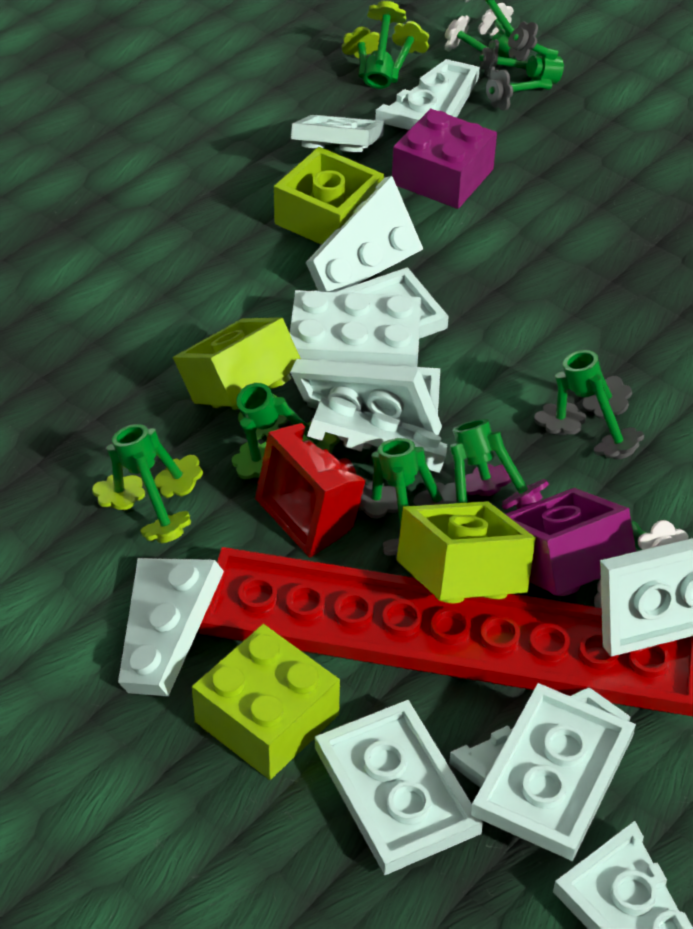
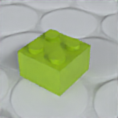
M318 147L274 185V222L276 225L322 245L335 230L340 229L347 222L359 204L366 201L376 190L375 187L384 179V174Z
M283 317L242 318L173 357L194 404L212 405L213 408L231 406L234 410L239 409L236 400L238 394L246 385L263 383L270 389L279 387L291 379L290 372L296 359H301Z
M489 501L403 507L397 561L442 602L460 603L464 601V598L482 596L489 599H504L508 594L528 592L536 537Z
M262 624L192 686L195 722L267 779L271 780L315 736L320 734L339 716L340 679L265 624Z

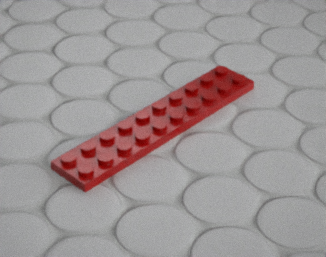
M222 547L217 563L224 573L199 627V634L244 641L262 624H265L300 651L534 690L539 683L568 696H572L590 687L611 703L693 717V636L611 657L603 647L602 608L518 594H508L504 599H489L482 596L464 598V601L460 603H446L438 600L421 582L412 577Z

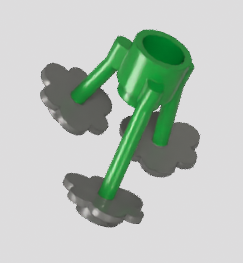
M521 22L518 28L512 32L508 40V45L511 47L509 50V57L511 58L498 56V40H491L489 48L484 47L479 57L480 68L485 69L484 77L490 79L486 83V92L494 108L499 107L500 110H507L510 107V97H512L513 92L538 88L550 90L552 84H557L562 77L564 70L563 59L558 56V50L546 48L537 43L535 36L538 32V25L535 22ZM530 49L538 53L536 56L532 55L528 61H524L529 56ZM496 65L526 69L527 75L533 81L510 84L508 71L495 70Z
M580 350L569 354L563 361L564 371L555 374L558 386L557 405H544L543 411L535 414V423L546 427V431L551 434L566 435L578 433L581 430V424L586 421V415L578 412L575 404L567 402L568 389H570L576 396L585 397L583 400L584 409L587 412H594L599 419L605 418L610 434L605 436L602 442L594 447V453L597 456L605 455L606 458L615 460L632 455L639 447V442L645 436L642 431L636 432V429L633 427L620 430L614 416L622 414L628 409L629 403L627 399L632 395L631 387L624 385L622 379L618 376H611L605 379L601 371L598 355L595 352Z
M406 438L390 439L379 445L378 451L372 453L374 464L373 481L368 485H364L358 511H363L367 516L375 519L384 517L387 512H398L401 528L403 507L408 506L406 486L415 481V475L418 471L427 491H422L414 497L413 503L415 506L456 503L455 482L446 485L440 482L435 483L427 466L423 447H415L414 442ZM383 479H386L390 486H384ZM390 539L383 542L385 555H395L397 560L399 539Z

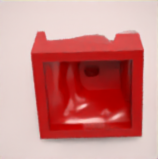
M299 423L268 432L255 499L310 558L340 539L354 527L366 481L361 476L356 475L353 464L347 458L338 460L327 449L322 450L310 440L302 441L305 426Z

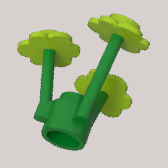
M381 1L378 5L369 6L367 16L382 22L380 35L377 32L370 33L367 27H358L354 32L347 33L343 37L342 52L346 55L354 54L355 57L359 58L360 69L358 76L363 78L365 84L376 89L387 88L391 82L396 83L398 81L399 70L408 53H413L414 51L425 53L429 48L427 42L429 34L423 31L418 23L414 21L406 22V11L399 9V5L391 1ZM392 22L397 23L392 40L396 45L402 46L395 63L391 55L386 52L389 25Z
M133 424L120 429L112 437L113 444L108 445L106 448L112 462L113 475H110L107 481L95 483L92 488L94 496L98 497V504L102 507L110 506L118 510L130 509L134 506L135 501L142 500L145 497V490L142 488L144 483L158 519L141 529L142 536L145 537L146 541L157 539L159 543H167L179 538L184 533L183 528L191 524L188 511L178 512L171 516L168 515L158 489H160L162 496L165 498L172 497L174 494L177 496L189 494L193 490L196 480L200 479L203 475V470L199 466V459L195 455H187L181 460L172 459L160 443L154 428L148 429L145 425ZM157 455L166 467V470L161 471L154 480L150 469L154 466V458ZM123 467L127 468L130 473H140L141 478L134 475L123 477Z

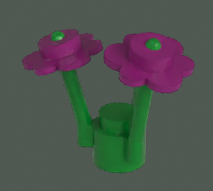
M488 419L473 420L453 429L456 443L450 445L454 460L456 503H467L466 495L477 494L485 497L494 495L511 482H513L517 492L502 501L503 504L501 506L504 510L516 505L517 509H520L543 498L540 491L549 485L548 481L541 479L534 484L526 486L504 447L500 431L492 432ZM493 451L496 452L502 465L494 467L487 464L488 461L494 458ZM464 459H466L468 465H477L472 474L465 475Z

